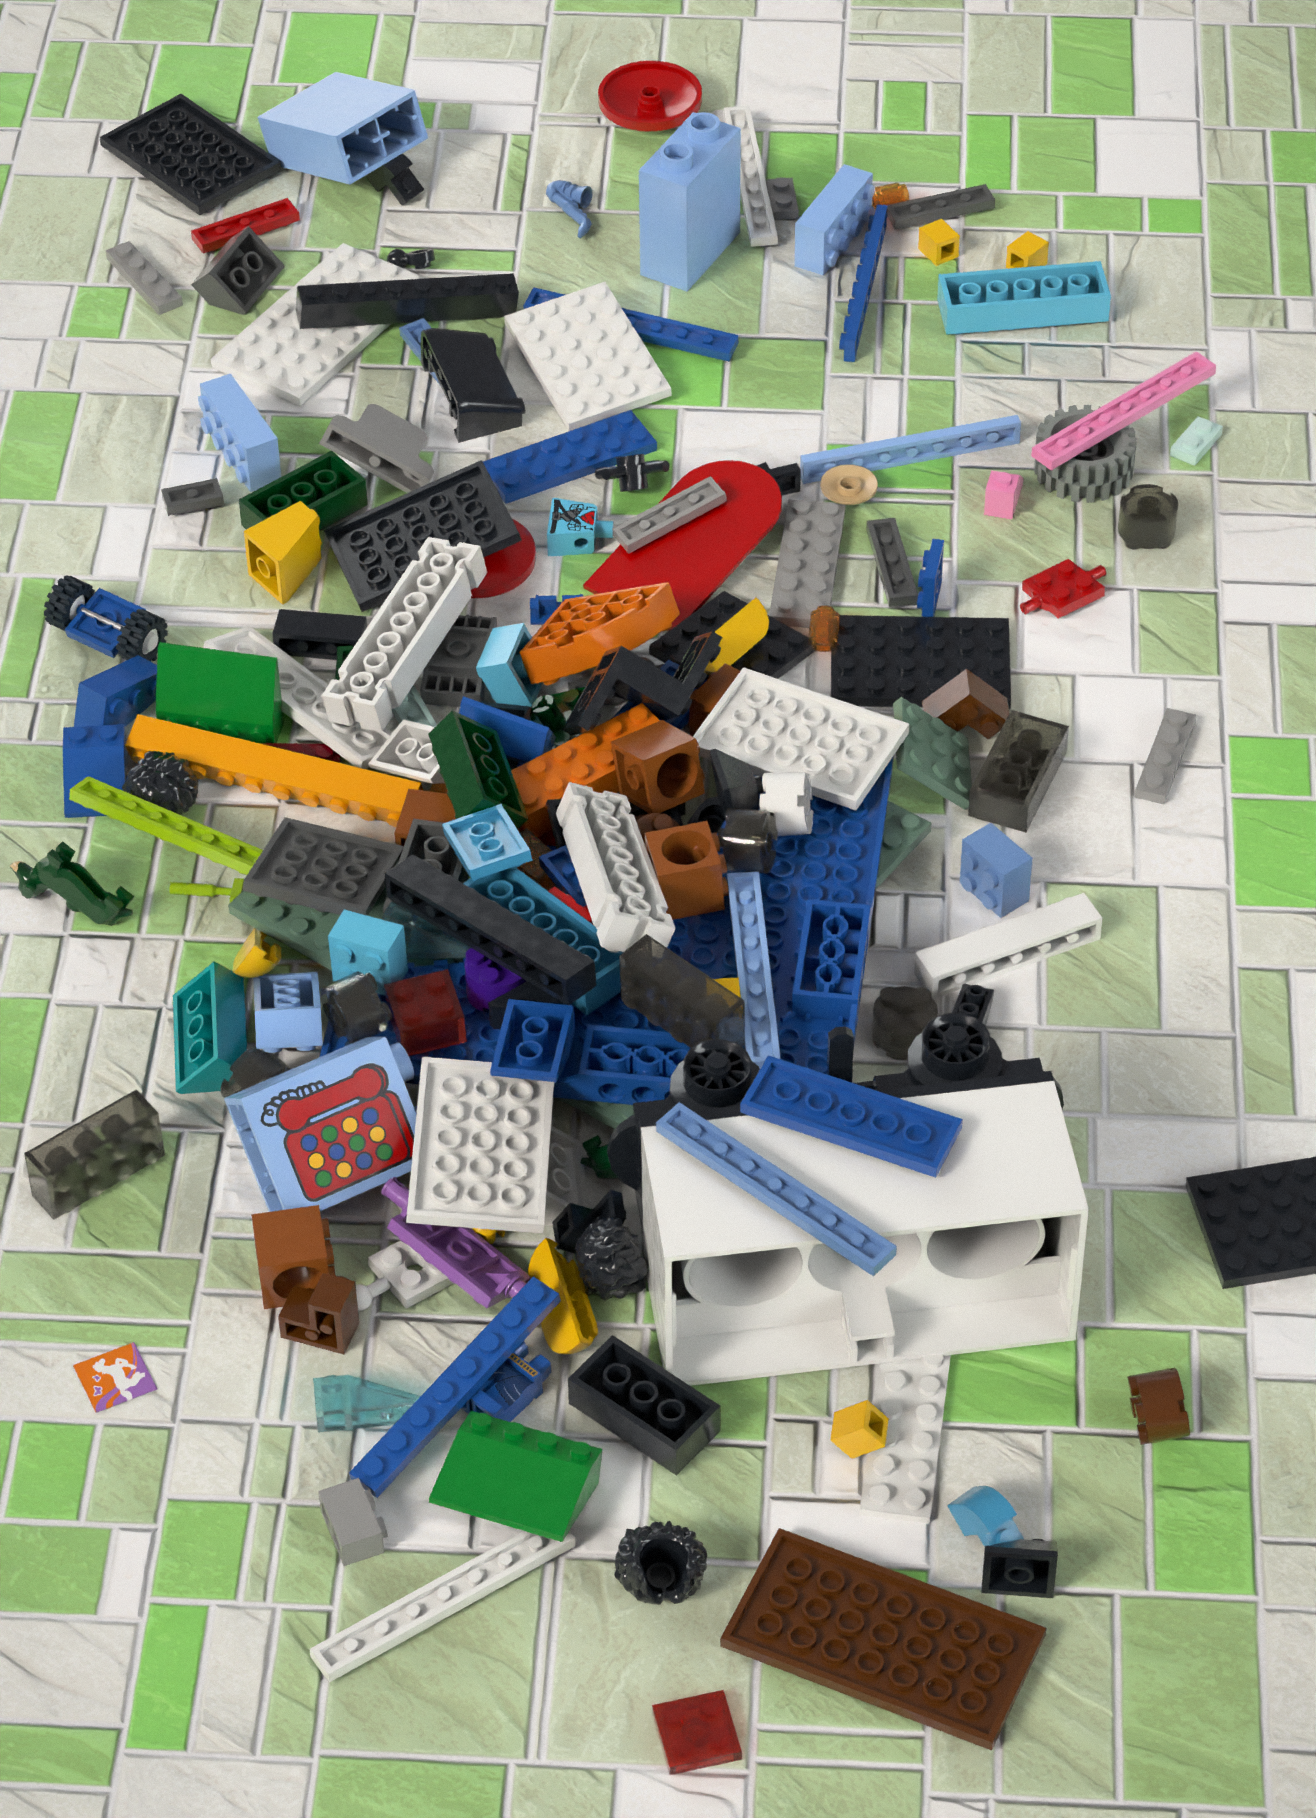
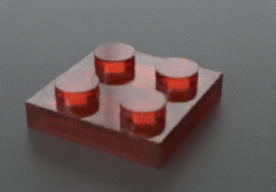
M724 1690L652 1705V1715L669 1775L742 1760V1750Z

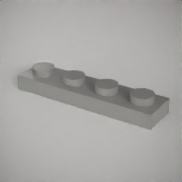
M130 241L106 250L107 260L158 315L183 306L182 297Z
M710 476L612 528L613 536L629 554L726 502V493Z
M1170 708L1166 709L1136 786L1135 798L1165 804L1193 731L1196 714Z

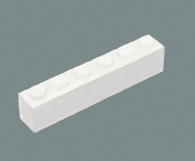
M1085 893L1067 897L1051 905L1039 907L1034 911L1017 917H1011L1000 923L980 928L969 934L954 937L949 941L915 952L914 974L930 998L935 999L960 990L963 984L974 985L1100 940L1102 916Z

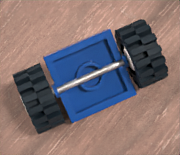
M66 575L64 579L60 578L58 580V585L54 584L52 586L53 592L52 594L48 593L49 601L44 604V607L47 608L44 611V616H46L45 620L48 624L65 631L67 637L112 658H115L118 654L125 660H129L137 655L150 662L157 659L156 654L158 653L159 642L166 643L167 640L164 637L168 636V631L165 630L168 625L165 623L166 620L101 588H98L95 592L92 589V585L73 576Z

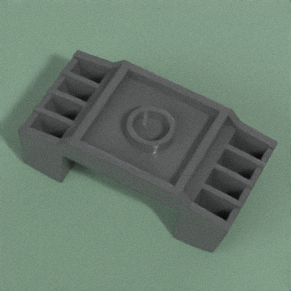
M458 616L424 668L420 694L425 705L460 707L463 696L475 701H484V682L478 676L476 666L492 629L497 627V617Z

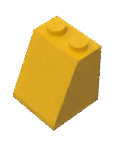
M301 501L244 531L248 575L282 605L289 601L322 559L319 516L315 510L309 509Z

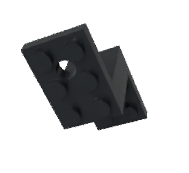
M713 631L696 636L673 677L623 646L605 651L562 730L571 736L587 732L589 729L593 730L601 718V714L598 713L603 703L607 704L611 700L614 693L619 694L635 705L643 703L660 720L680 716V714L684 715L692 703V699L689 697L694 688L698 689L706 678L705 668L709 662H714L719 655L721 647L718 645L723 637Z

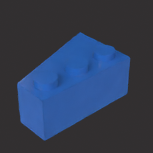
M137 655L80 682L74 727L124 724L126 727L138 714L140 715L156 701L157 665Z

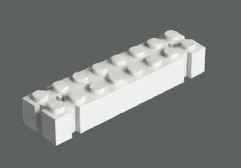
M432 537L426 539L418 551L420 561L412 560L338 670L340 680L332 679L321 695L329 722L348 726L360 722L361 728L379 732L384 731L393 717L391 709L401 705L472 596L471 589L477 588L487 574L480 546L459 542L457 547L450 546L449 540Z
M569 782L557 809L556 816L563 829L562 833L593 925L596 926V933L601 947L615 953L619 951L626 952V949H630L638 958L662 960L674 933L675 925L671 915L666 913L668 906L635 817L629 814L631 806L627 796L605 790L603 793L594 792L592 787Z

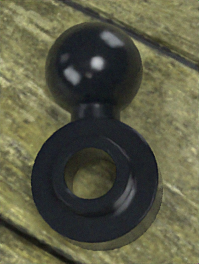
M433 248L416 250L405 253L401 249H394L387 256V262L403 269L407 264L415 265V269L427 268L431 266L430 262L435 260Z

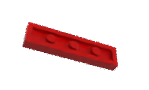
M288 198L191 230V237L204 254L223 247L231 237L248 226L256 235H261L300 221L299 211Z

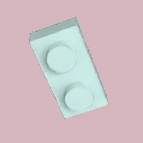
M1198 416L1171 446L1170 456L1195 466L1222 435L1223 426Z

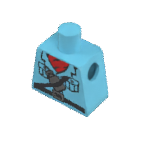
M552 498L547 530L548 556L592 554L595 552L596 538H613L612 528H614V521H599L598 510L595 504Z

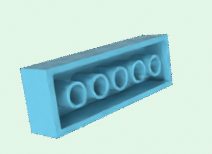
M1101 261L938 275L937 301L946 335L1109 321L1111 294Z

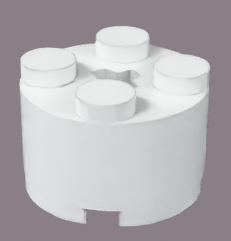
M806 772L764 773L762 784L763 791L766 794H760L761 813H767V818H764L765 836L810 834L813 825V810H810V800H813L809 774Z

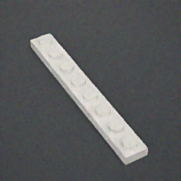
M750 106L724 108L725 123L741 128L740 197L751 247L778 245L777 231Z
M523 1531L310 1648V1657L330 1683L575 1547V1537L569 1531L564 1541L559 1542Z

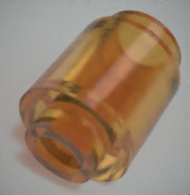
M892 183L875 187L872 197L874 210H876L877 204L890 205L909 201L906 185Z
M819 606L817 610H813L810 613L808 640L811 641V647L815 651L830 652L831 648H835V642H837L839 635L840 614L834 611L833 607Z

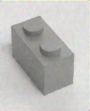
M359 1478L318 1491L321 1514L343 1566L384 1553L383 1538L388 1537L387 1529L383 1518L375 1517L373 1510H376L373 1495L370 1489L364 1491Z

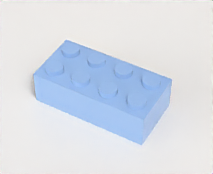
M845 164L839 169L795 223V267L824 276L828 269L836 264L840 254L848 249L853 238L858 237L862 227L866 222H869V216L874 214V207L872 206V197L875 191V186L872 185L873 173Z
M230 373L200 383L201 396H198V402L203 411V418L200 419L202 429L205 434L211 435L215 448L223 452L227 465L235 469L238 481L244 483L249 491L253 492L280 478L278 438Z
M318 972L265 974L253 978L256 1049L275 1053L288 1047H296L299 1051L314 1050L316 1046H323Z

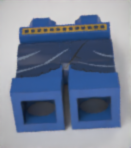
M523 1341L461 1409L468 1414L470 1411L486 1413L491 1417L511 1422L534 1398L537 1399L543 1394L542 1383L552 1373L550 1361L542 1355H537L529 1363L525 1361L524 1358L529 1354L528 1346Z

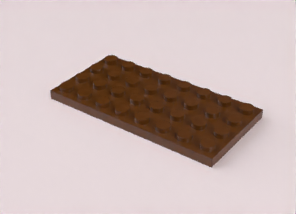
M779 1528L720 1638V1647L992 1751L1046 1637L1047 1628Z

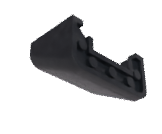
M439 328L421 331V364L425 372L435 373L449 402V414L457 420V428L454 429V434L458 443L522 426V414L526 412L523 399L517 397L496 354V345L492 337L489 338L486 333Z

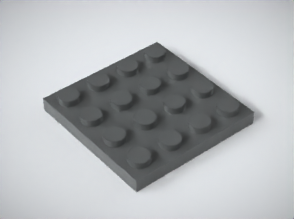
M284 817L245 877L243 891L254 893L259 897L282 900L291 905L298 904L314 908L319 912L341 915L345 909L368 916L386 886L385 872L399 863L404 846Z

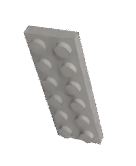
M788 500L769 616L791 627L827 630L846 505L833 502Z

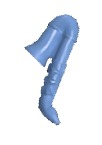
M562 180L553 181L547 185L546 195L549 200L562 208L569 217L580 225L578 228V238L585 236L589 232L592 223L588 219L587 214L583 213L582 209H579L578 205L581 208L589 206L593 196L592 188L590 186H578L569 181Z

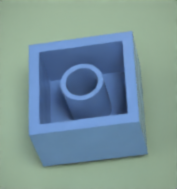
M989 823L962 839L960 883L966 891L976 896L988 910H992L1002 918L1029 902L1033 858L996 826Z

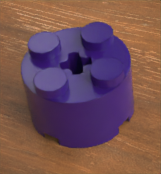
M472 948L467 950L464 964L466 994L468 1001L480 1011H483V1008L489 1009L488 1002L526 982L523 978Z

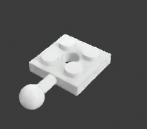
M398 1241L368 1257V1267L376 1274L379 1280L367 1286L356 1284L358 1311L366 1310L371 1305L372 1298L387 1290H390L407 1309L454 1283L436 1267L426 1262L409 1245ZM411 1265H419L423 1267V1269L420 1271L408 1270L407 1267Z

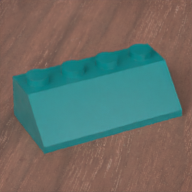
M214 961L173 995L176 1092L179 1094L227 1091L238 1081L243 1080L248 1074L244 977L236 975L233 971Z

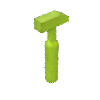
M234 878L232 888L217 887L214 884L170 882L169 892L174 895L207 897L229 895L231 903L243 892L244 879Z

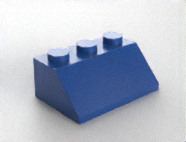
M464 696L461 700L459 714L496 730L506 758L518 762L516 767L552 750L556 736L549 727Z

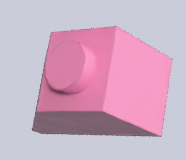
M991 470L985 492L984 515L1013 519L1024 478L1016 474Z

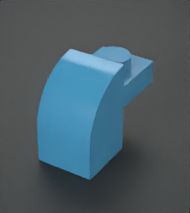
M972 1487L947 1505L964 1536L978 1535L984 1547L1024 1539L1013 1520L1017 1513L1004 1496L992 1487Z

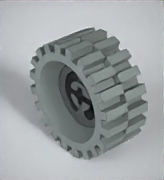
M1073 405L1068 407V412H1064L1061 408L1055 411V417L1050 414L1046 416L1044 423L1041 422L1038 426L1036 445L1095 411L1091 410L1092 405H1084V408L1077 410V406ZM1128 425L1053 470L1048 469L1035 459L1034 472L1037 475L1040 485L1045 483V489L1050 493L1057 490V497L1064 499L1066 495L1071 496V501L1079 502V498H1086V503H1092L1095 497H1100L1101 501L1109 499V493H1112L1114 496L1119 495L1121 488L1126 489L1133 478L1137 440L1133 427L1129 428Z

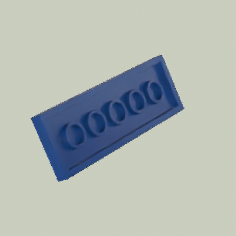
M628 410L483 461L503 502L508 504L593 474L596 468L617 465L616 457L636 454L646 455L657 451V441L632 410Z
M769 1055L740 1104V1113L935 1178L962 1129L963 1121L961 1118Z

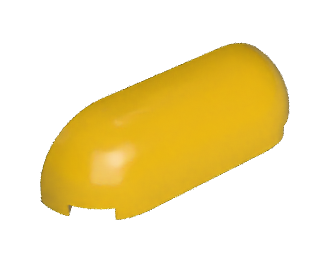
M756 597L715 631L716 634L723 637L718 645L721 647V650L714 662H709L704 672L707 675L718 671L725 663L731 666L766 635L769 628L768 615L764 606Z
M254 928L234 959L233 973L246 978H256L269 973L281 960V947L276 943L271 947L264 941L267 935Z
M545 1238L535 1249L531 1257L528 1275L531 1278L534 1276L559 1293L561 1301L540 1324L546 1342L552 1351L560 1354L578 1353L593 1343L594 1338L598 1335V1326L588 1295L585 1293L586 1289L583 1280L580 1278L577 1264L573 1259L568 1263L562 1254L555 1249L558 1244L549 1238Z

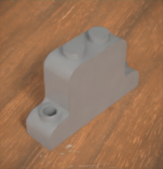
M369 404L358 421H352L341 415L334 416L319 443L406 493L427 485L434 474L432 466L418 456L427 440L426 433L376 404Z

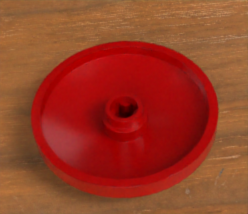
M638 61L620 66L603 78L598 89V103L602 113L610 121L621 127L647 132L663 131L682 125L693 112L698 113L702 105V87L693 73L679 65L664 61Z
M512 519L522 541L484 557L487 574L477 588L471 589V598H488L509 592L521 585L532 573L536 562L535 542L527 528L518 521Z

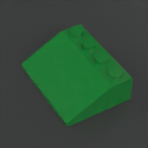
M159 642L156 718L255 743H277L284 724L277 657Z
M470 1411L456 1433L429 1496V1503L563 1542L599 1484L603 1449L590 1446L585 1442H577L556 1436L550 1432L525 1427L520 1423L491 1417L486 1413Z

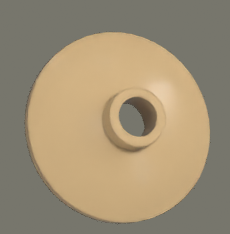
M839 465L824 473L821 478L820 487L822 493L829 500L844 505H855L871 499L877 491L878 482L875 475L864 467L858 465Z

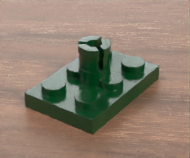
M585 687L551 695H542L532 703L530 721L550 728L556 736L552 749L583 734L571 736L563 731L562 728Z

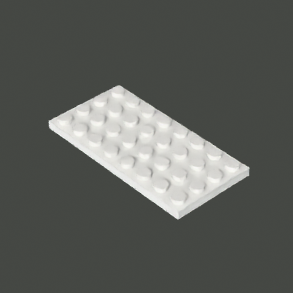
M342 243L211 358L212 368L226 374L231 373L233 377L301 406L391 324L300 329L295 310L297 286L424 279V277Z

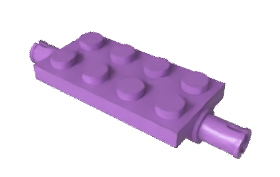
M396 1177L389 1179L383 1186L381 1194L402 1209L399 1215L391 1218L387 1229L486 1309L506 1298H513L531 1279V1276L471 1228L406 1223L409 1189Z

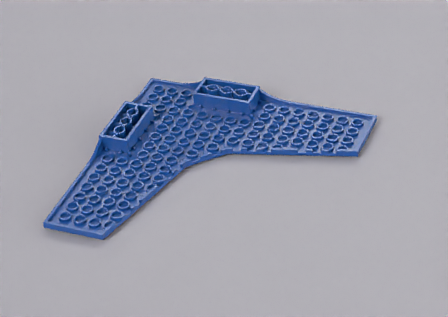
M894 756L857 810L812 795L813 800H810V810H813V825L810 834L765 836L764 818H767V813H761L760 808L738 835L731 836L726 820L717 834L720 844L718 855L724 854L727 873L759 871L781 1060L827 1074L828 1032L835 1027L846 1026L852 1030L855 1043ZM723 873L722 877H725L727 881V873ZM724 896L725 910L673 920L675 930L662 959L693 994L696 1000V1007L667 1020L635 980L632 985L588 1015H585L574 1006L575 1036L570 1057L557 1082H554L553 1097L633 1105V1103L665 1100L670 1095L671 1075L678 1064L684 1061L688 1051L698 1043L711 1039H725L737 1043L745 1049L743 1024L742 1029L709 1031L706 1009V980L737 978L729 896ZM463 958L462 963L448 964L446 959L435 960L434 965L417 967L412 962L407 963L408 972L393 997L373 993L350 985H343L338 982L319 1057L366 1037H386L389 1046L399 1042L411 1060L414 1078L405 1083L419 1084L422 1057L492 1062L500 1030L493 1029L490 1026L489 1009L483 1008V1011H480L468 1001L464 967L466 958Z

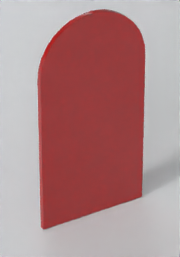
M716 461L693 469L683 476L659 503L710 476L726 493L727 501L629 554L620 544L583 584V588L593 594H600L669 582L680 615L671 623L672 627L666 631L671 630L700 609L775 526L782 510V497L777 482L762 468L742 461Z

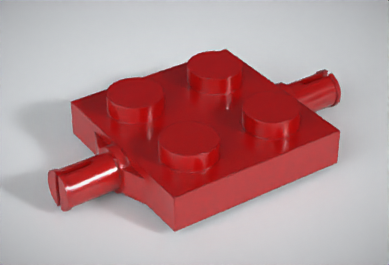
M1066 559L1022 581V590L1032 599L1021 603L1020 609L1022 613L1027 615L1038 608H1042L1059 619L1105 596V586L1099 583L1097 579L1106 576V569L1104 566L1099 565L1089 571H1085L1070 559Z

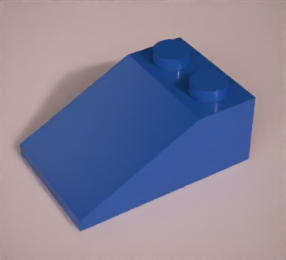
M124 724L63 727L65 818L107 816L69 800L70 789L88 776L123 791L122 786L126 781L128 768V751L125 747L127 740Z
M508 999L490 1069V1076L557 1082L570 1057L575 1036L574 1006Z

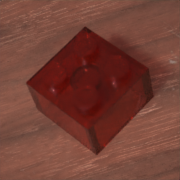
M448 969L384 984L387 1011L397 1041L404 1047L408 1056L467 1042L464 1014Z

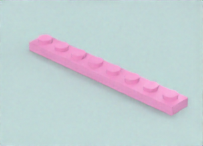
M1196 351L1032 447L1031 456L1048 469L1053 470L1216 374V364Z

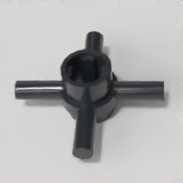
M644 454L616 457L617 466L596 468L595 477L605 480L619 478L620 492L648 488L647 474L667 472L669 470V463L666 460L645 462Z

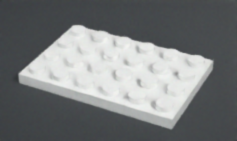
M606 282L504 316L506 327L568 431L672 396L670 385Z
M743 667L693 737L696 738L700 746L699 756L711 760L709 750H720L750 764L753 775H759L760 777L764 773L806 772L810 776L813 796L857 810L909 734V723Z
M422 1057L406 1223L543 1233L554 1082L490 1076L492 1062Z

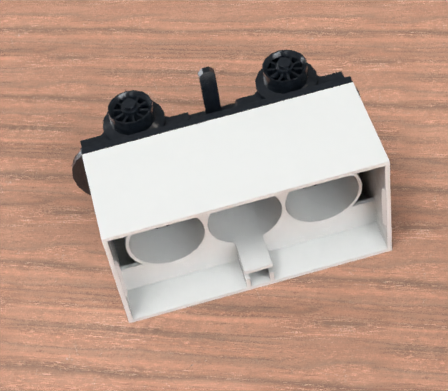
M947 1013L935 1017L927 1023L923 1032L915 1037L909 1047L908 1068L904 1073L874 1076L873 1081L854 1083L963 1119L962 1129L936 1178L740 1113V1104L760 1068L751 1060L748 1052L743 1047L725 1039H711L700 1042L692 1047L686 1054L684 1061L678 1064L671 1075L670 1095L665 1100L633 1103V1115L621 1122L610 1136L607 1154L611 1169L620 1181L633 1188L636 1194L641 1223L642 1253L647 1265L648 1273L646 1276L662 1367L690 1386L894 1362L896 1358L913 1360L921 1359L926 1355L943 1354V1356L1076 1340L1089 1208L1062 1112L1064 1106L1062 1089L1053 1077L1052 1071H1043L1040 1058L1013 1061L1003 1059L1002 1052L996 1041L990 1037L985 1024L976 1017L964 1013ZM846 1026L835 1027L828 1032L827 1075L852 1083L854 1036L852 1030ZM680 1102L897 1246L896 1256L875 1276L870 1275L656 1132V1122Z

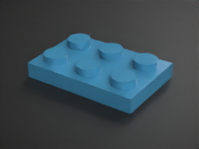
M502 804L442 824L445 837L472 881L488 878L494 873L509 868H517L523 863L532 861L529 847Z

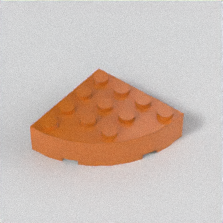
M669 582L565 599L519 653L531 684L543 682L544 685L554 684L562 677L596 667L605 651L619 646H623L630 651L658 633L671 628V623L680 615Z

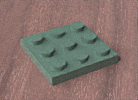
M900 697L893 703L894 719L909 723V734L896 751L897 769L966 810L973 804L968 738L962 732L955 731L944 724L941 719L923 711L917 704L910 703Z

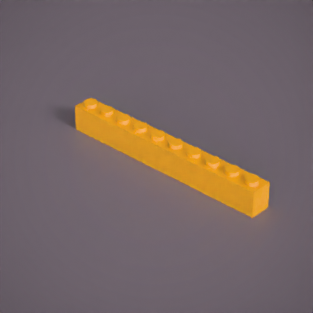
M139 714L125 743L131 760L137 764L148 751L173 752L178 759L188 760L189 768L193 770V774L197 776V779L209 778L225 786L237 785L244 787L253 793H260L262 791L273 794L282 800L295 799L310 807H317L319 805L330 808L339 814H345L346 812L356 814L367 821H374L375 819L384 821L393 827L397 826L408 789L423 790L420 782Z

